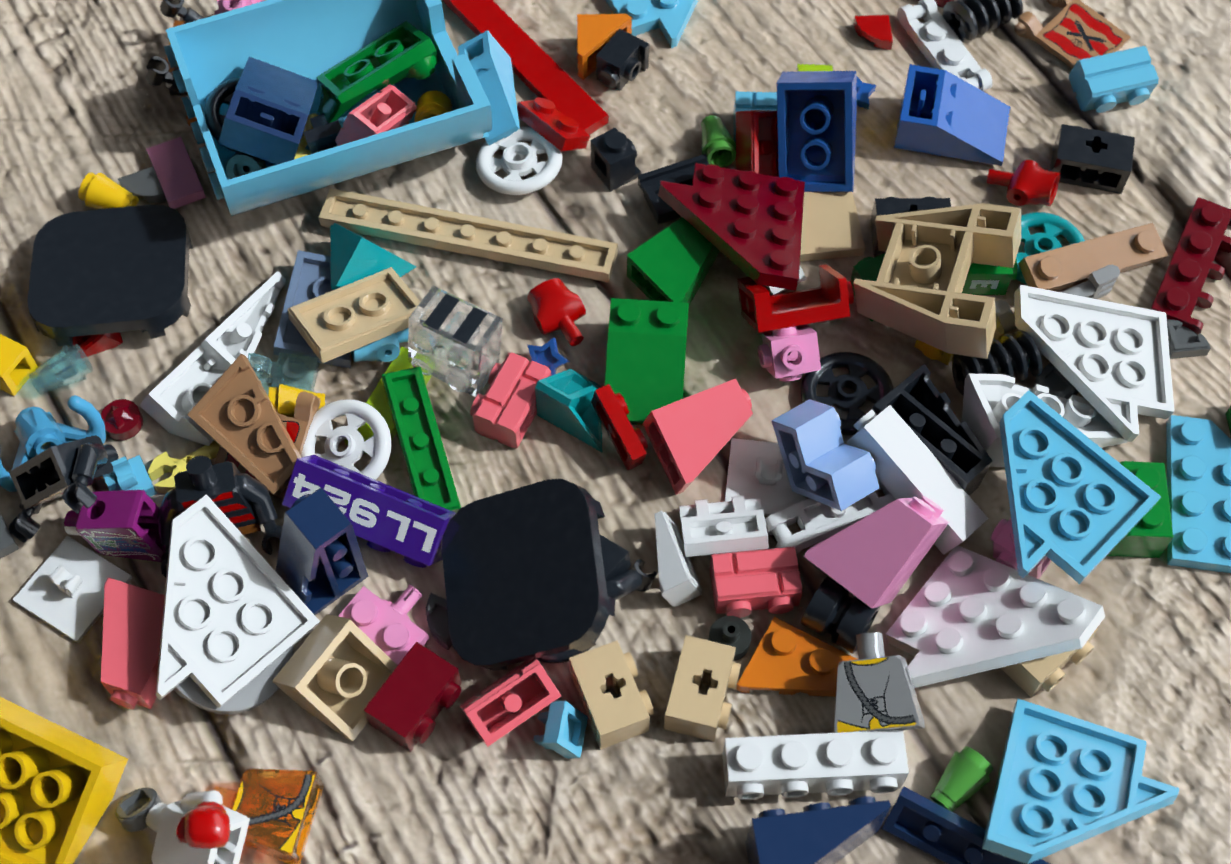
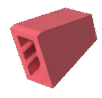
M736 378L650 412L642 423L676 495L685 491L752 416L751 399L748 393L740 388Z
M108 577L104 586L101 683L111 694L110 700L128 709H134L136 705L151 709L157 698L156 685L165 595Z

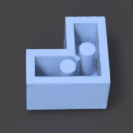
M809 399L771 420L793 492L842 511L879 489L874 459L870 452L844 443L840 430L841 420L834 407Z

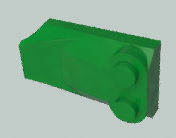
M405 21L317 76L316 78L321 86V99L317 110L319 115L324 114L327 123L334 122L368 94L382 90L388 85H394L406 77L415 78L416 80L429 77L435 71L434 67L438 62L437 50L430 37Z

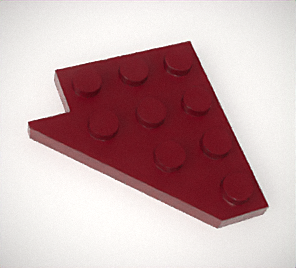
M695 163L692 186L667 181L660 182L658 196L756 284L796 291L800 269L804 181L794 180L789 177L763 175L753 171L723 168L713 164Z

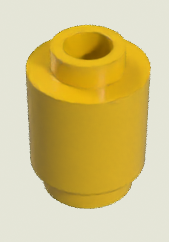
M440 91L425 92L417 101L414 121L418 122L453 111L450 98Z

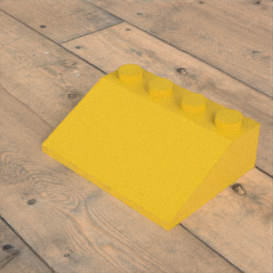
M0 697V864H73L111 803L128 758Z

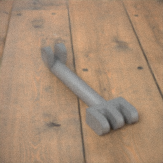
M1116 265L1105 266L1092 272L1088 281L1061 293L1099 299L1111 292L1120 274V270ZM1004 300L996 301L997 330L1001 334H1005L1017 329L1015 326V313L1012 312L1008 303Z

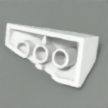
M969 373L965 378L962 422L965 421L993 460L990 467H1005L999 422L1003 414L1028 390L1100 448L1128 442L1083 397L1072 395L1069 399L1055 396L1049 394L1048 387L1038 384L1033 389L1015 384L1014 377L1003 374Z

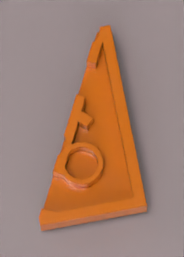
M774 617L739 679L736 690L741 693H750V690L779 691V694L794 695L803 692L809 696L836 697L839 662L859 659Z

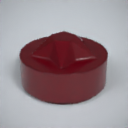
M119 399L112 401L101 412L106 434L112 439H130L137 435L143 426V416L138 406L130 400Z

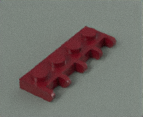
M1200 197L1197 198L1150 310L1166 312V319L1183 322L1182 326L1191 329L1197 335L1201 333L1204 325L1200 320L1191 317L1195 305L1208 309L1214 301L1212 295L1201 291L1207 277L1213 280H1221L1225 273V269L1222 266L1213 263L1218 250L1227 253L1231 252V237L1224 235L1227 226H1231V209Z

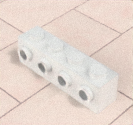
M903 730L725 738L722 753L725 796L737 797L742 800L758 799L764 795H782L783 797L796 798L805 796L808 793L825 792L828 795L840 796L850 794L853 791L867 790L878 794L890 793L901 789L909 774Z

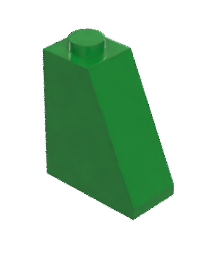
M681 217L627 254V277L652 301L689 303L690 306L715 261L719 250Z

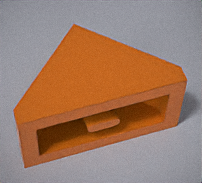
M577 14L578 76L582 80L596 70V55L619 29L632 34L631 16L628 14Z

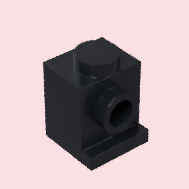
M619 29L596 55V79L605 86L618 91L629 80L633 81L640 69L645 72L649 67V43L622 29Z
M613 128L590 140L591 168L610 192L641 175V171L635 165V158H637L636 148L624 133Z

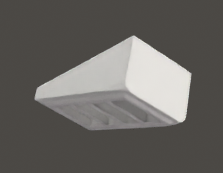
M661 510L654 514L661 595L673 607H676L702 595V588L690 558L685 557L684 543L677 525L666 512Z

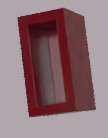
M416 641L363 710L369 725L411 752L418 742L423 744L430 737L436 726V721L434 720L444 707L449 709L458 699L462 691L459 670Z

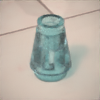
M78 344L70 348L65 345L38 367L36 371L29 374V377L36 390L42 395L48 391L50 392L86 380V375L92 372L93 368L88 357Z

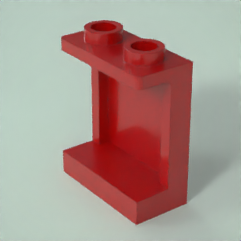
M827 264L819 265V287L770 296L769 291L764 286L756 284L750 277L737 279L741 316L758 333L850 317L849 304L854 303L853 287L850 281H847L843 275Z

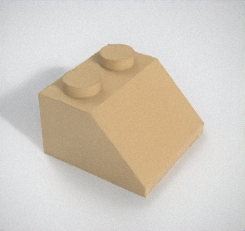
M326 614L273 679V682L302 709L353 742L368 723L363 710L398 665L350 619Z

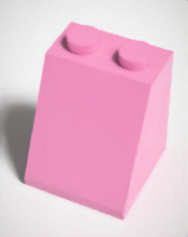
M922 496L921 499L917 497L900 498L808 549L804 557L873 609L893 601L949 522L940 516L944 510L925 496Z

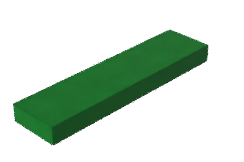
M418 366L382 374L383 387L413 495L456 513L461 508L421 367Z

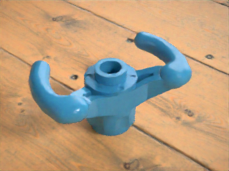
M76 395L71 396L67 401L68 407L79 413L87 421L89 430L57 423L50 412H45L40 407H29L22 410L15 420L16 429L14 432L20 443L12 470L56 445L94 435L100 437L104 444L106 441L105 424L98 410L90 402ZM0 458V486L9 492H17L11 475L3 467Z

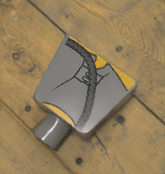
M880 632L856 635L859 660L842 661L838 664L835 733L925 728L923 715L905 658L900 655L885 657L883 636Z

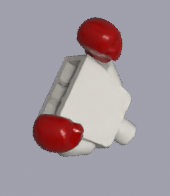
M215 790L189 793L182 800L170 804L158 803L151 808L146 817L147 826L157 832L151 857L153 864H239L250 819L241 813L223 806L222 795Z

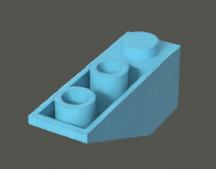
M487 30L458 46L459 55L467 54L491 104L492 130L488 132L489 136L485 137L486 142L491 145L518 131L520 126L511 57Z

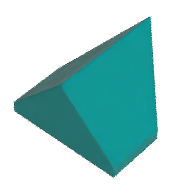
M337 223L330 226L331 289L333 290L390 267L400 277L417 267Z
M568 369L539 380L535 386L537 416L603 453L602 422L591 403L595 390L603 386L573 369Z

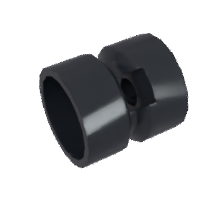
M826 577L812 597L800 624L821 636L830 633L833 643L854 654L858 649L856 635L869 631L880 606L872 609L856 596L853 598L849 597L847 589L838 582Z

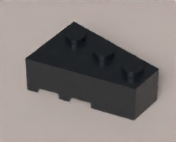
M923 364L879 400L872 410L878 415L891 405L970 496L979 488L993 460L965 421L960 423L949 407L950 399L945 392L939 393L929 379L931 372Z

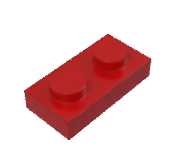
M535 98V100L518 102V118L561 152L587 147L590 135L579 127V123L576 120L558 111L555 108V104L550 100Z
M610 384L595 390L591 403L626 469L629 471L641 465L647 455L645 451L648 449L647 441L642 431L638 427L633 429L626 415L629 414V409L623 396L620 393L614 394Z

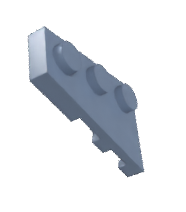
M298 250L274 343L275 355L322 363L289 319L287 309L333 291L331 289V256ZM350 352L323 364L351 369Z

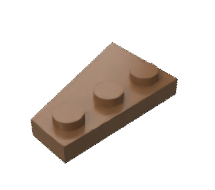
M240 354L187 415L255 478L263 483L274 495L279 496L289 484L296 459L302 457L245 355Z

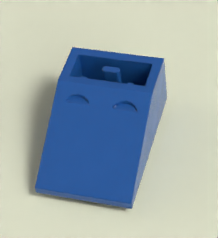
M910 64L902 96L894 148L1002 166L1010 106L946 70Z

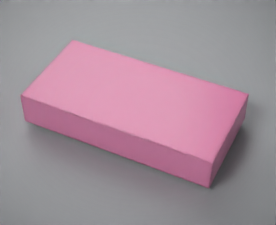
M181 137L146 148L170 208L175 209L206 198Z

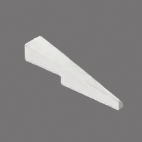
M277 271L216 328L195 351L158 384L139 406L168 433L209 446L214 439L187 414L240 354L245 355L249 362L251 361L262 336V331L273 312L274 304L286 283V279Z

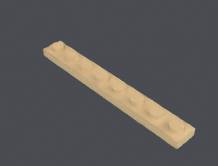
M333 188L329 189L319 215V221L323 227L330 228L332 224L337 223L354 233L604 282H610L618 253V243Z

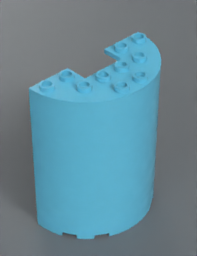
M265 0L165 29L170 45L163 46L170 67H179V70L172 71L179 93H188V96L182 97L189 119L194 117L197 119V121L190 123L197 144L205 143L206 145L199 148L207 173H209L208 176L217 200L225 199L230 216L489 136L488 132L492 130L491 104L467 54L458 55L448 36L441 0ZM405 21L430 37L437 50L438 59L433 74L422 80L406 77L393 86L411 99L416 106L418 99L425 92L440 91L450 98L453 111L418 122L414 121V113L412 119L408 121V125L278 165L264 160L267 168L232 179L228 178L226 165L236 152L218 144V141L210 133L205 120V105L208 97L217 86L227 80L241 77L249 56L318 81L317 76ZM320 83L309 115L312 113L319 115L317 110L321 99ZM381 90L366 95L337 119L341 128L344 127L343 123L349 112L376 93H380ZM222 103L220 108L221 115L226 116L229 105Z

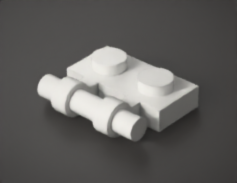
M743 495L733 496L731 501L708 503L707 499L695 500V505L679 506L685 557L769 549L761 498L744 499Z

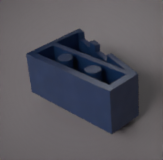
M319 488L312 494L301 496L293 503L291 509L285 512L275 570L314 615L321 612L369 577L352 523L322 488Z

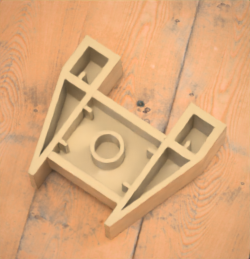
M980 203L876 216L879 251H885L886 254L876 281L854 280L857 313L946 353L987 359L996 330L995 297L965 294L962 291L971 263L1014 267L1021 243V208Z

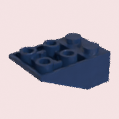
M249 56L226 113L218 144L277 165L294 160L319 82Z
M865 796L850 800L848 802L849 806L831 808L830 803L821 802L807 805L803 808V812L785 814L784 809L762 811L758 814V818L751 820L745 843L749 864H836L879 831L891 807L890 801L876 802L875 797Z

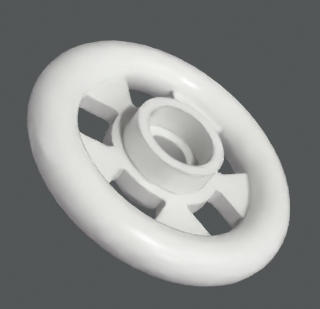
M524 126L520 127L518 131L510 136L502 138L491 145L485 142L481 146L476 158V170L482 182L492 190L507 195H524L542 189L557 176L562 165V152L531 127ZM518 141H529L532 142V144L530 147L528 144ZM498 149L504 150L501 159L492 157ZM547 153L548 161L538 162L537 154ZM503 169L509 175L503 179L495 173ZM532 171L535 172V174H536V175L533 176V177H530V178H527V179H523V180H522L521 177H520V176H525V175L531 173Z
M350 399L334 401L321 407L315 413L301 457L316 455L376 480L384 471L390 457V431L382 415L369 404ZM346 415L348 425L333 430L331 420ZM367 423L371 427L374 436L364 442L363 436L357 430ZM317 437H327L324 445V454H315ZM343 439H347V449L339 452V443ZM366 452L372 459L360 471L354 464Z

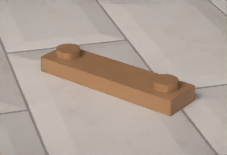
M1149 223L1027 256L1018 265L1029 287L1058 291L1088 281L1092 272L1105 266L1116 265L1120 273L1161 262L1168 254L1154 224Z

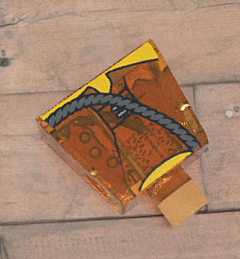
M246 769L238 790L219 786L214 788L215 791L222 795L223 806L241 813L250 819L244 846L288 864L301 863L324 787L317 772Z

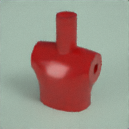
M1033 160L1022 161L1014 173L990 169L987 175L988 184L1008 187L1006 193L1007 200L1016 206L1043 205L1050 207L1056 196L1060 179L1059 172L1043 169Z
M560 278L544 281L529 291L527 301L532 308L535 323L541 334L544 335L560 329L571 346L579 345L584 337L574 322L586 315V309L581 298L576 293L570 291Z

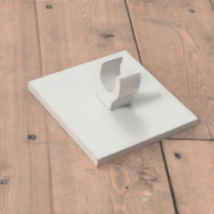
M731 438L725 501H731L733 496L743 495L744 499L761 498L764 516H770L775 512L807 499V497L792 491L778 443Z
M67 536L13 598V601L76 643H79L103 614L104 586L108 577L129 583L132 576Z

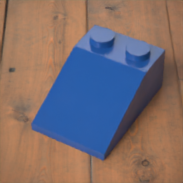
M857 71L782 72L776 83L779 177H789L794 180L804 181V192H853Z

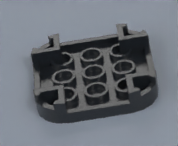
M149 204L71 212L59 215L48 221L37 232L33 243L27 299L29 313L38 332L54 339L58 346L73 347V337L145 329L148 330L151 339L165 336L164 329L177 322L182 315L188 317L191 308L188 298L189 249H193L184 217L177 210L168 206Z
M561 478L547 479L473 501L460 508L449 520L443 534L442 543L448 625L453 648L463 660L493 671L507 670V665L571 649L583 652L597 645L594 640L603 631L609 615L615 616L616 600L607 596L598 519L605 516L601 503L596 501L586 489Z

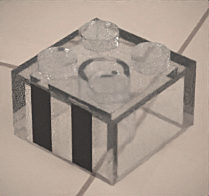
M432 286L409 317L408 363L412 364L413 368L420 366L423 375H431L447 383L455 391L465 392L476 397L487 383L493 366L499 363L503 318L436 286Z

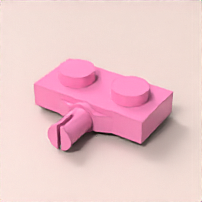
M410 584L395 603L382 600L363 586L338 615V617L350 619L397 665H399L416 641L424 646L430 639L429 635L411 622L407 615L423 596Z

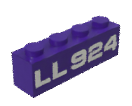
M310 455L296 459L282 505L291 508L293 503L301 496L312 494L319 488H322L352 523L355 535L368 540L367 545L370 548L381 552L394 551L403 555V560L406 563L421 568H426L443 560V534L449 520L456 514L455 512L319 456Z

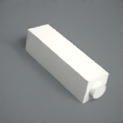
M891 405L878 415L873 410L869 411L853 425L858 432L847 441V444L870 452L876 464V477L895 499L913 497L921 499L922 496H925L944 510L940 516L946 519L949 524L934 543L943 555L965 541L988 519Z

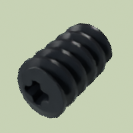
M952 0L944 6L942 17L960 41L963 42L964 38L973 40L978 34L983 35L989 29L998 28L1000 23L1006 24L1010 22L1011 18H1019L1023 13L1022 0Z
M1023 330L1013 332L1011 336L1008 334L999 336L997 340L993 338L987 359L958 354L952 355L953 379L956 388L963 396L965 378L969 373L1003 374L1014 377V372L1016 377L1022 381L1027 379L1028 369L1034 377L1040 376L1043 371L1038 347L1033 338Z

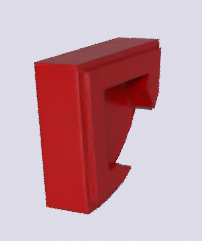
M889 15L854 16L853 26L860 37L863 36L873 42L877 48L892 49L893 37Z

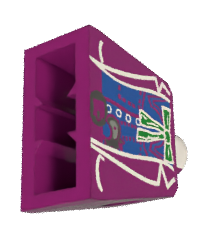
M144 490L96 491L93 493L97 496V499L90 508H86L83 505L78 514L73 510L67 512L64 520L66 533L69 535H81L102 555L161 562V557L166 552L165 546L160 545L157 519L159 507Z

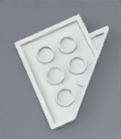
M1020 285L1014 292L1015 326L1019 330L1027 332L1033 338L1038 350L1126 441L1132 442L1139 435L1138 414L1168 419L1174 413L1166 312Z
M207 494L176 517L171 524L156 696L161 700L190 676L219 709L315 628L320 621Z
M956 546L885 635L890 645L915 656L908 665L914 688L1080 649L1104 619L1105 614L1102 605L1028 574L1023 579L1018 575V570L961 546Z

